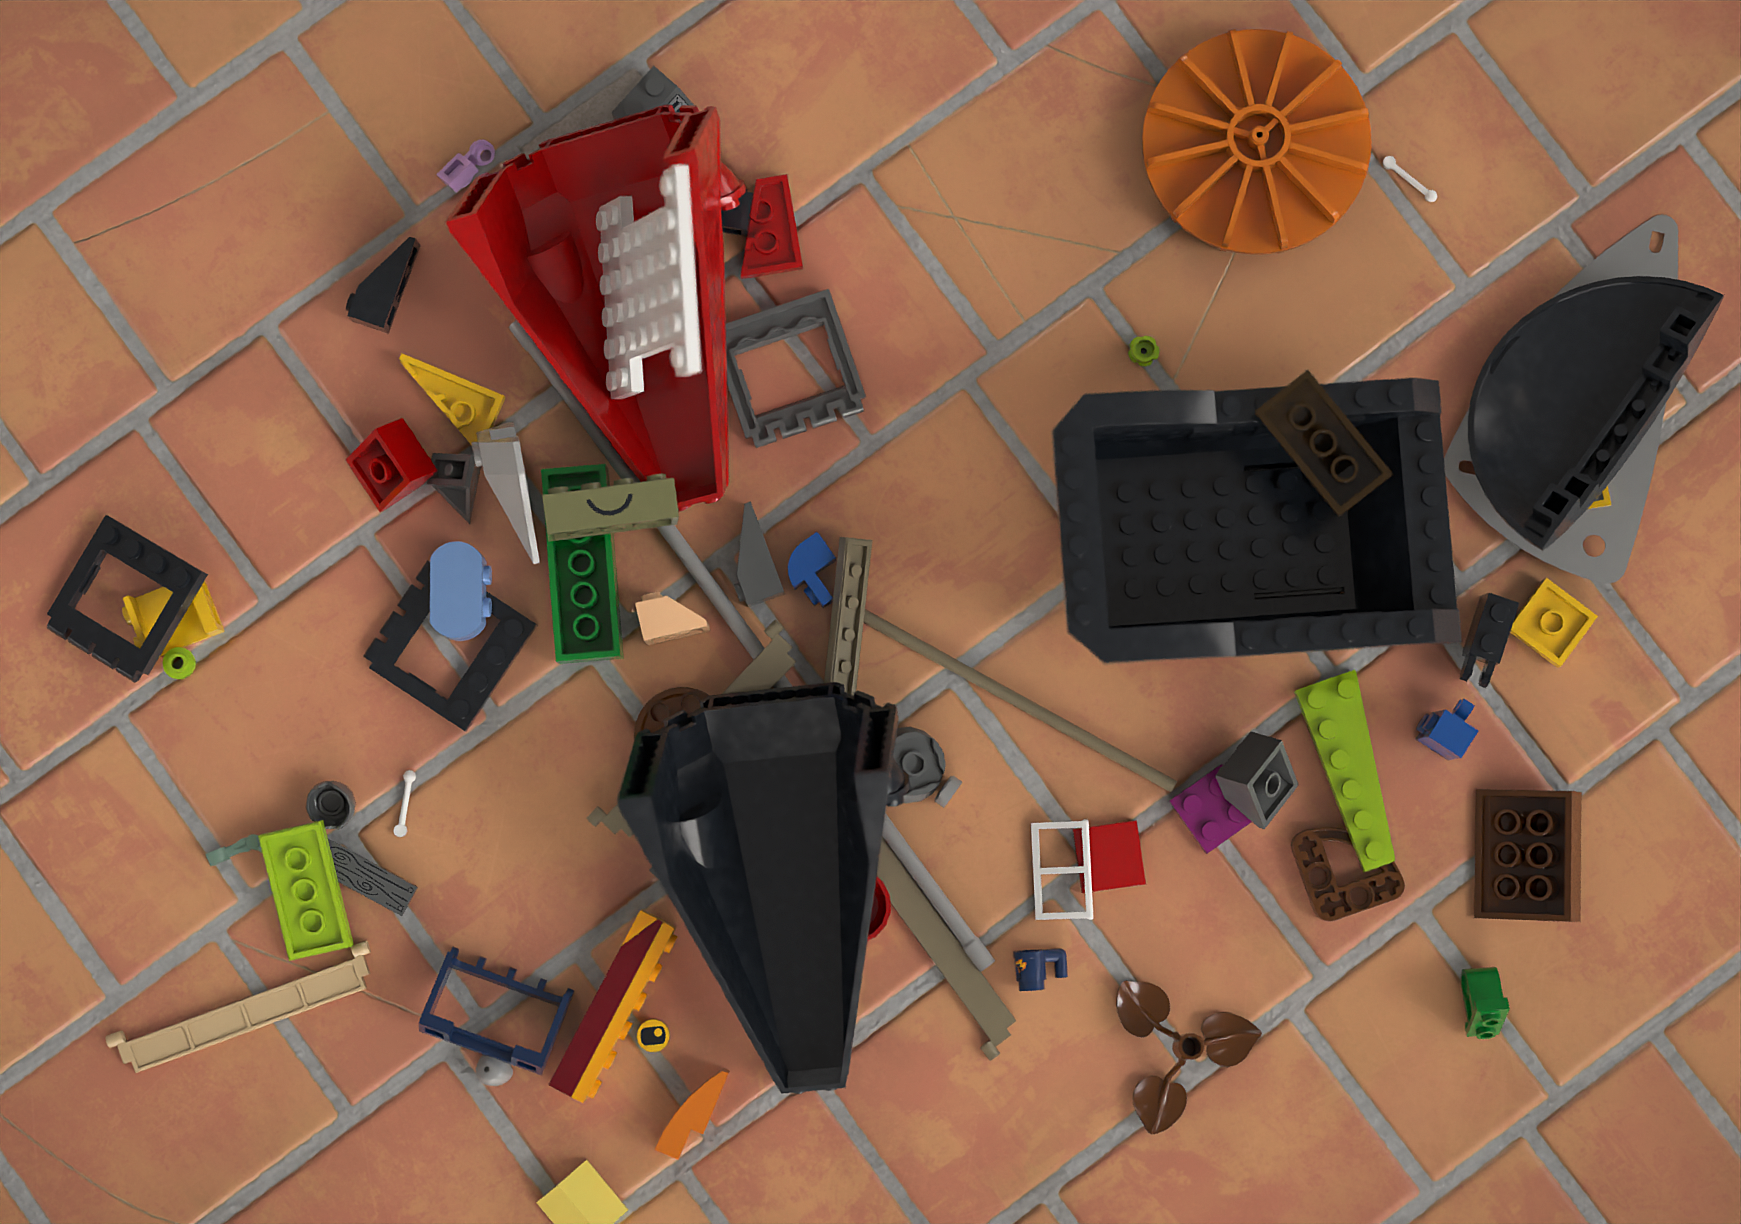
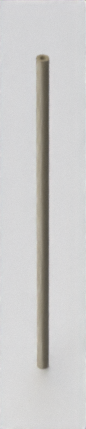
M865 609L864 623L1167 791L1171 792L1175 787L1176 780Z

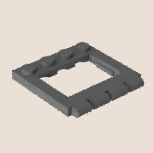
M829 289L726 323L727 385L745 438L752 437L756 448L776 442L774 429L777 428L780 429L783 439L806 432L807 429L803 419L809 418L813 429L837 421L834 412L835 408L839 407L843 419L864 412L861 400L866 398ZM824 326L829 338L827 342L836 368L840 370L844 386L755 416L750 403L752 398L742 369L738 368L735 356Z

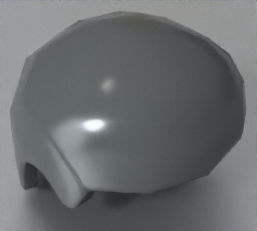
M324 781L316 784L309 792L306 802V809L310 819L314 822L323 820L325 829L343 828L354 816L356 806L353 792L347 785L337 781Z

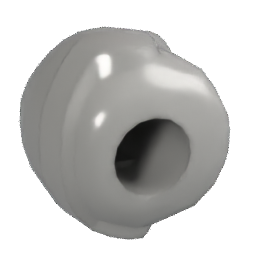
M482 1055L477 1063L476 1075L485 1085L500 1086L510 1080L513 1075V1069L511 1064Z

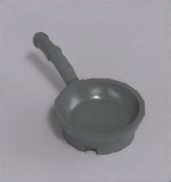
M913 727L897 728L893 758L901 769L909 775L910 789L903 796V803L920 802L932 795L942 781L946 767L944 753L938 742L924 730Z

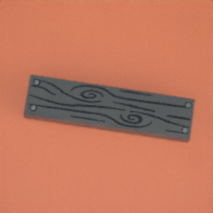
M328 838L338 882L403 916L418 887Z

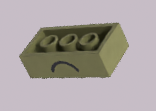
M655 474L647 476L646 482L634 483L633 478L615 480L614 485L608 487H601V483L596 482L581 485V490L568 492V487L548 489L549 494L542 495L548 542L677 525L679 513L674 478L666 479V474Z

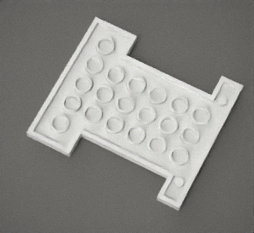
M674 165L664 171L660 182V189L662 195L665 196L666 206L634 222L632 196H619L599 207L596 215V226L601 231L598 258L603 263L600 290L602 295H605L602 323L607 328L604 355L609 360L606 387L611 393V399H624L644 392L642 359L672 348L671 363L673 367H676V376H690L701 372L688 165Z

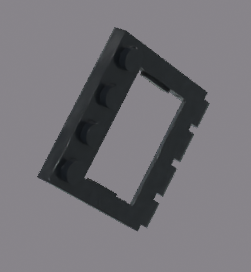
M105 515L49 609L47 615L51 619L47 624V629L64 640L68 639L69 643L87 654H92L93 658L111 669L116 668V672L132 682H137L143 673L146 675L150 674L208 574L114 518ZM107 553L173 592L141 648H138L75 609L83 594H86L101 569L100 565Z
M427 560L415 578L424 584V587L420 590L414 585H410L397 605L406 611L405 615L401 616L393 611L379 631L389 639L384 643L375 637L363 657L372 662L369 667L371 670L467 732L538 625L486 591V598H491L492 602L491 614L500 619V622L447 700L436 693L437 690L412 673L409 672L407 674L401 668L394 665L430 612V561Z

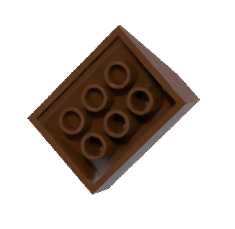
M1476 789L1474 918L1580 922L1582 792Z

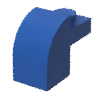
M818 532L811 535L794 549L788 563V574L794 590L805 583L808 587L803 591L814 606L820 603L822 608H825L833 602V597L817 574L834 563L836 557Z

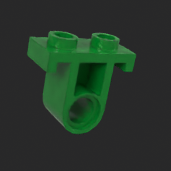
M1496 967L1463 969L1461 972V987L1468 1021L1465 1022L1466 1036H1477L1478 1039L1493 1038L1499 1035L1510 1010L1508 997H1503L1499 972Z

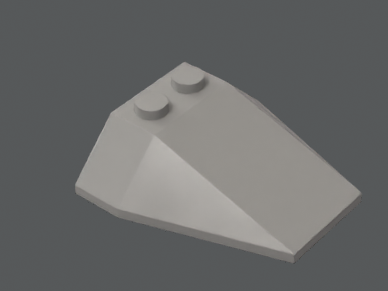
M507 422L477 432L478 441L471 442L476 467H483L487 481L533 564L540 563L520 441L518 436H516L514 423Z

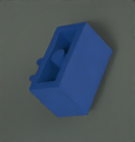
M1460 699L1452 713L1445 709L1432 712L1431 715L1425 714L1416 728L1420 732L1416 740L1447 760L1462 758L1479 731L1465 722L1475 705L1466 699Z

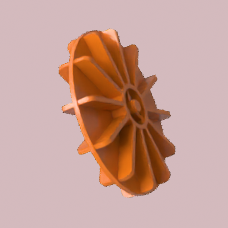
M1233 29L1229 30L1228 33L1215 36L1200 43L1182 55L1168 69L1158 83L1146 111L1142 133V154L1146 174L1156 197L1175 223H1178L1184 230L1199 240L1220 248L1224 252L1231 251L1251 255L1279 254L1311 242L1324 234L1343 217L1355 201L1367 175L1372 146L1369 111L1365 106L1358 87L1342 67L1343 63L1339 59L1335 60L1317 45L1293 35L1294 32L1288 30L1287 33L1266 29H1245L1239 31Z

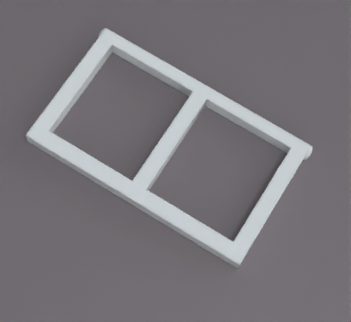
M1084 819L1082 821L1031 823L1036 920L1083 918L1092 920L1093 901L1089 821ZM1082 828L1084 866L1041 868L1039 829ZM1084 873L1086 912L1043 913L1041 874Z

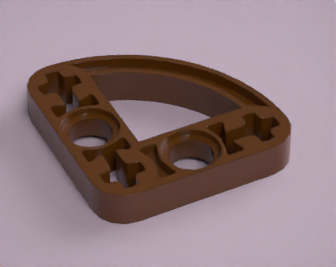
M1315 828L1302 831L1292 839V853L1312 909L1321 920L1336 921L1395 900L1404 892V879L1395 862L1381 866L1382 872L1340 887L1337 886L1322 841H1337L1353 846L1346 829ZM1303 837H1306L1308 841H1314L1315 846L1311 847L1310 851L1313 858L1320 855L1321 862H1311L1304 867L1303 860H1309L1306 851H1300L1298 847L1303 843ZM1314 867H1321L1326 873L1325 882L1319 886L1312 884L1309 880V872ZM1387 876L1389 880H1395L1397 886L1393 887V894L1390 895L1389 891L1377 892L1376 895L1379 899L1375 901L1374 891L1368 883L1373 881V887H1378L1385 884L1384 878ZM1356 887H1362L1367 892L1366 902L1359 906L1353 904L1350 899V893ZM1343 892V899L1349 910L1344 911V905H1340L1332 909L1333 915L1329 916L1328 912L1321 911L1320 907L1325 905V898H1328L1330 902H1336L1341 900L1338 893Z

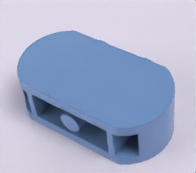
M459 541L446 543L436 549L430 557V623L437 632L455 641L469 640L480 634L486 626V617H491L492 613L491 598H486V585H491L492 568L487 566L484 556L468 543Z

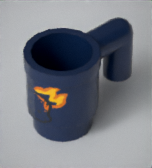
M1034 949L1013 952L1015 976L1019 984V991L1045 989L1044 980L1047 979L1045 962H1054L1055 978L1068 977L1067 954L1064 949Z

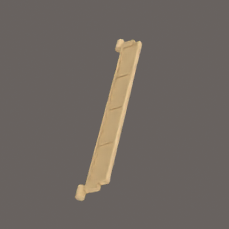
M367 941L355 944L351 947L354 956L352 960L131 1041H126L122 1030L107 1035V1045L109 1048L117 1046L123 1064L132 1062L135 1073L367 989L363 976L370 974L364 955L371 953L370 946Z

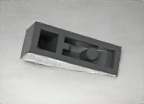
M751 501L744 504L737 567L739 583L734 584L739 601L743 602L746 600L749 607L785 594Z

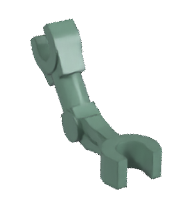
M251 834L233 845L207 853L206 857L210 866L227 861L230 857L239 853L249 852L251 849L262 853L258 835Z

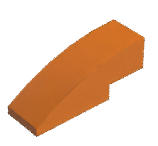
M722 1069L710 1077L686 1099L664 1129L654 1150L679 1160L691 1130L704 1134L730 1072L729 1070Z

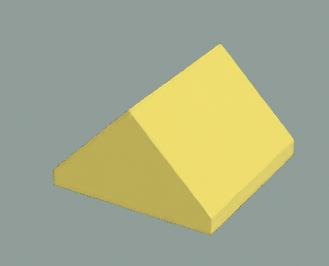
M585 1160L536 1202L554 1224H614L628 1211V1208L588 1160Z

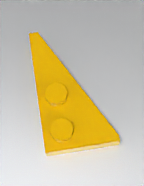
M401 353L399 357L400 363L471 445V442L478 441L477 432L494 426L506 398L504 395Z

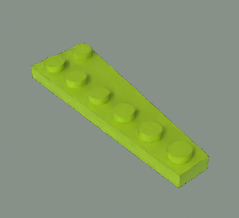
M1355 669L1295 690L1296 699L1363 873L1395 862L1392 840Z

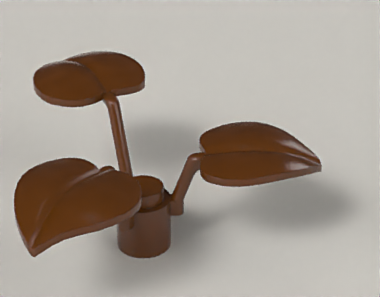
M1123 981L1118 989L1116 999L1117 1013L1121 1024L1129 1033L1140 1038L1146 1037L1155 1027L1159 1032L1174 1039L1172 1049L1178 1058V1062L1167 1073L1164 1080L1158 1076H1148L1137 1084L1133 1093L1134 1109L1146 1131L1150 1134H1157L1167 1130L1183 1114L1187 1104L1186 1090L1181 1084L1170 1083V1080L1186 1064L1187 1060L1199 1058L1204 1051V1046L1207 1045L1206 1053L1213 1063L1222 1067H1231L1239 1064L1247 1057L1254 1044L1262 1035L1261 1030L1247 1019L1226 1012L1212 1014L1203 1021L1201 1031L1205 1038L1204 1040L1194 1033L1180 1035L1178 1032L1169 1030L1159 1024L1170 1013L1169 998L1160 987L1148 982Z

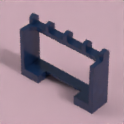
M452 947L451 951L447 952L418 1022L419 1032L542 1075L575 990L568 988L563 997L553 995L544 991L547 984L545 979H540L537 988L514 981L517 969L510 967L507 976L503 977L483 969L487 958L480 956L476 967L456 959L459 954V948ZM452 968L558 1006L559 1008L541 1053L519 1045H515V1048L457 1028L454 1026V1022L433 1015Z

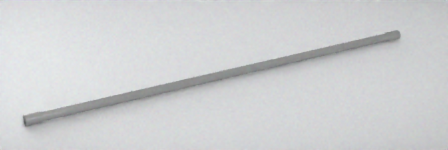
M515 320L509 326V329L522 347L535 360L621 479L633 478L634 483L640 482L611 445V442L589 416L585 408L560 378L557 371L538 349L531 337L520 323ZM676 526L657 527L754 660L765 649ZM784 675L773 687L783 688L792 687V685ZM885 813L883 838L963 946V950L979 972L983 971L994 963L995 959L981 940L974 935Z

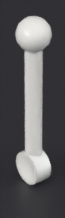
M1387 156L1384 158L1382 165L1385 169H1392L1423 193L1428 202H1434L1437 199V193L1434 190H1428L1396 164L1394 157Z
M412 770L406 771L403 775L406 782L399 824L394 828V834L398 837H403L407 834L405 821L411 785L416 779V774Z

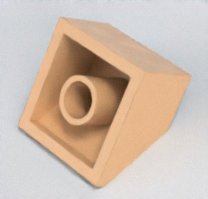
M660 592L641 596L642 601L635 603L643 640L648 646L711 631L706 619L672 598L662 596Z

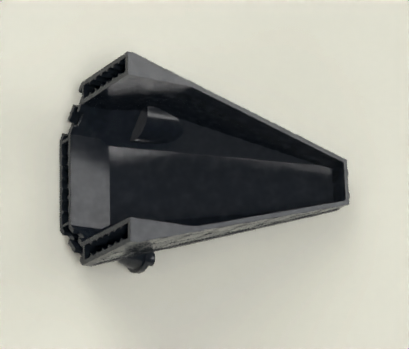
M838 682L709 695L699 700L701 708L687 715V711L682 709L663 719L665 727L654 733H651L646 728L636 734L617 798L619 810L639 842L645 856L660 879L663 888L681 916L687 930L723 990L726 999L740 1020L743 1029L780 1093L800 1094L806 1091H833L839 1088H846L886 806L896 807L904 802L903 796L910 789L909 775L901 769L893 758L899 720L897 706L889 702L884 704V707L875 704L874 696L858 690L853 695L845 692L844 685Z

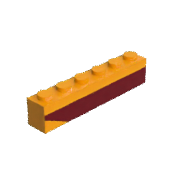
M643 909L639 911L548 1084L549 1086L581 1103H584L588 1097L594 1099L602 1084V1081L597 1078L603 1067L608 1070L611 1067L618 1053L613 1048L618 1038L624 1041L633 1023L629 1022L628 1019L634 1009L639 1012L648 996L643 991L649 980L652 982L656 981L663 967L662 964L658 963L663 952L665 951L670 954L678 939V936L673 934L677 927Z

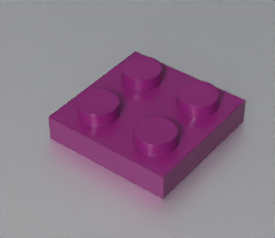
M1220 764L1169 800V803L1206 854L1252 822L1224 798L1216 778V774L1223 764Z

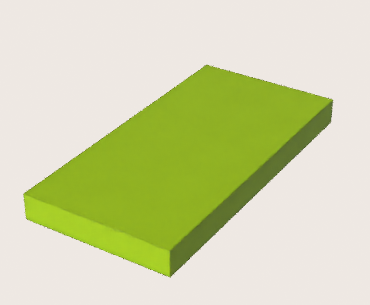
M320 820L258 835L289 961L352 947L354 943L324 821Z

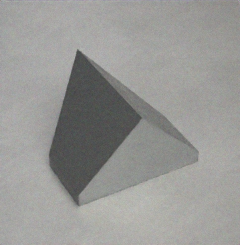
M433 453L431 461L437 471L427 480V484L432 485L470 524L481 466L476 467L473 455Z

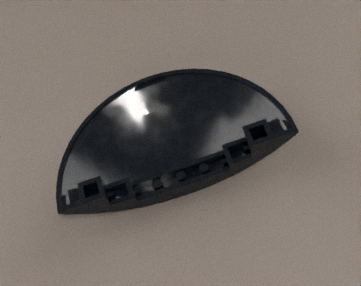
M1633 276L1601 280L1571 289L1539 305L1504 335L1484 363L1475 383L1468 414V443L1471 461L1480 486L1495 511L1509 527L1526 541L1544 551L1583 515L1633 453L1669 399L1703 340L1724 298L1723 294L1701 285L1665 277Z

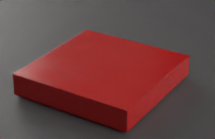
M1137 820L1089 827L1092 892L1146 885ZM1082 828L1072 829L1077 866H1084ZM1079 873L1081 893H1085L1084 873Z

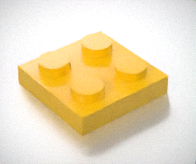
M1544 578L1515 616L1510 633L1555 667L1559 668L1598 616L1548 578Z

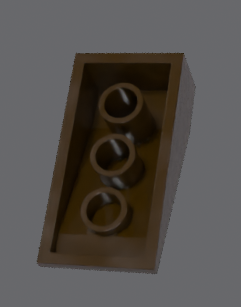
M1308 369L1255 411L1257 416L1338 517L1392 476V472Z

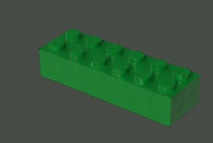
M606 464L541 469L543 495L549 494L548 489L556 487H568V492L581 490V485L599 482L601 487L610 486L609 469ZM545 520L556 662L568 664L624 659L614 533L548 542Z

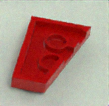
M787 174L756 179L740 278L747 279L803 269Z

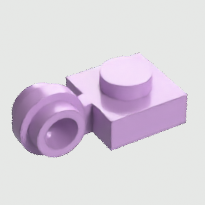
M477 140L471 144L469 152L465 156L458 153L436 175L457 193L461 188L466 187L472 181L473 176L479 171L475 167L476 164L484 166L493 161L495 149L487 140Z

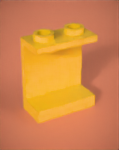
M206 581L203 582L160 657L164 656L172 648H184L225 632ZM165 587L136 598L131 596L122 598L125 607L122 608V613L127 624L133 625L137 635L133 637L134 645L138 648H141L173 593Z

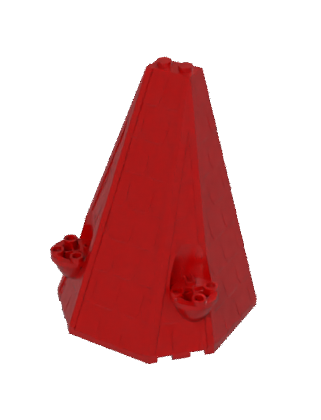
M665 104L548 139L538 144L540 149L529 154V159L526 158L525 153H521L502 163L504 168L498 172L491 174L485 172L474 179L445 222L449 232L503 300L509 311L531 337L538 349L557 371L560 378L585 408L589 416L611 442V445L639 481L646 482L647 476L655 474H666V479L674 478L678 512L690 508L693 504L717 502L724 496L729 485L725 273L721 209L722 211H727L739 206L738 198L744 195L746 186L743 180L737 179L729 167L721 162L720 117L716 106H708L704 108V111L699 112L697 106L683 105L679 107L680 112H675L672 105ZM674 165H688L701 372L690 376H676V367H673L671 363L672 348L642 359L644 392L624 399H611V393L606 387L609 360L604 355L607 328L602 323L605 295H602L600 290L603 263L598 258L601 231L596 226V215L599 207L619 196H632L634 222L666 206L665 196L662 195L660 189V182L664 171Z

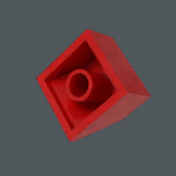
M403 418L375 428L346 459V462L379 512L386 510L421 487L437 471L430 457Z

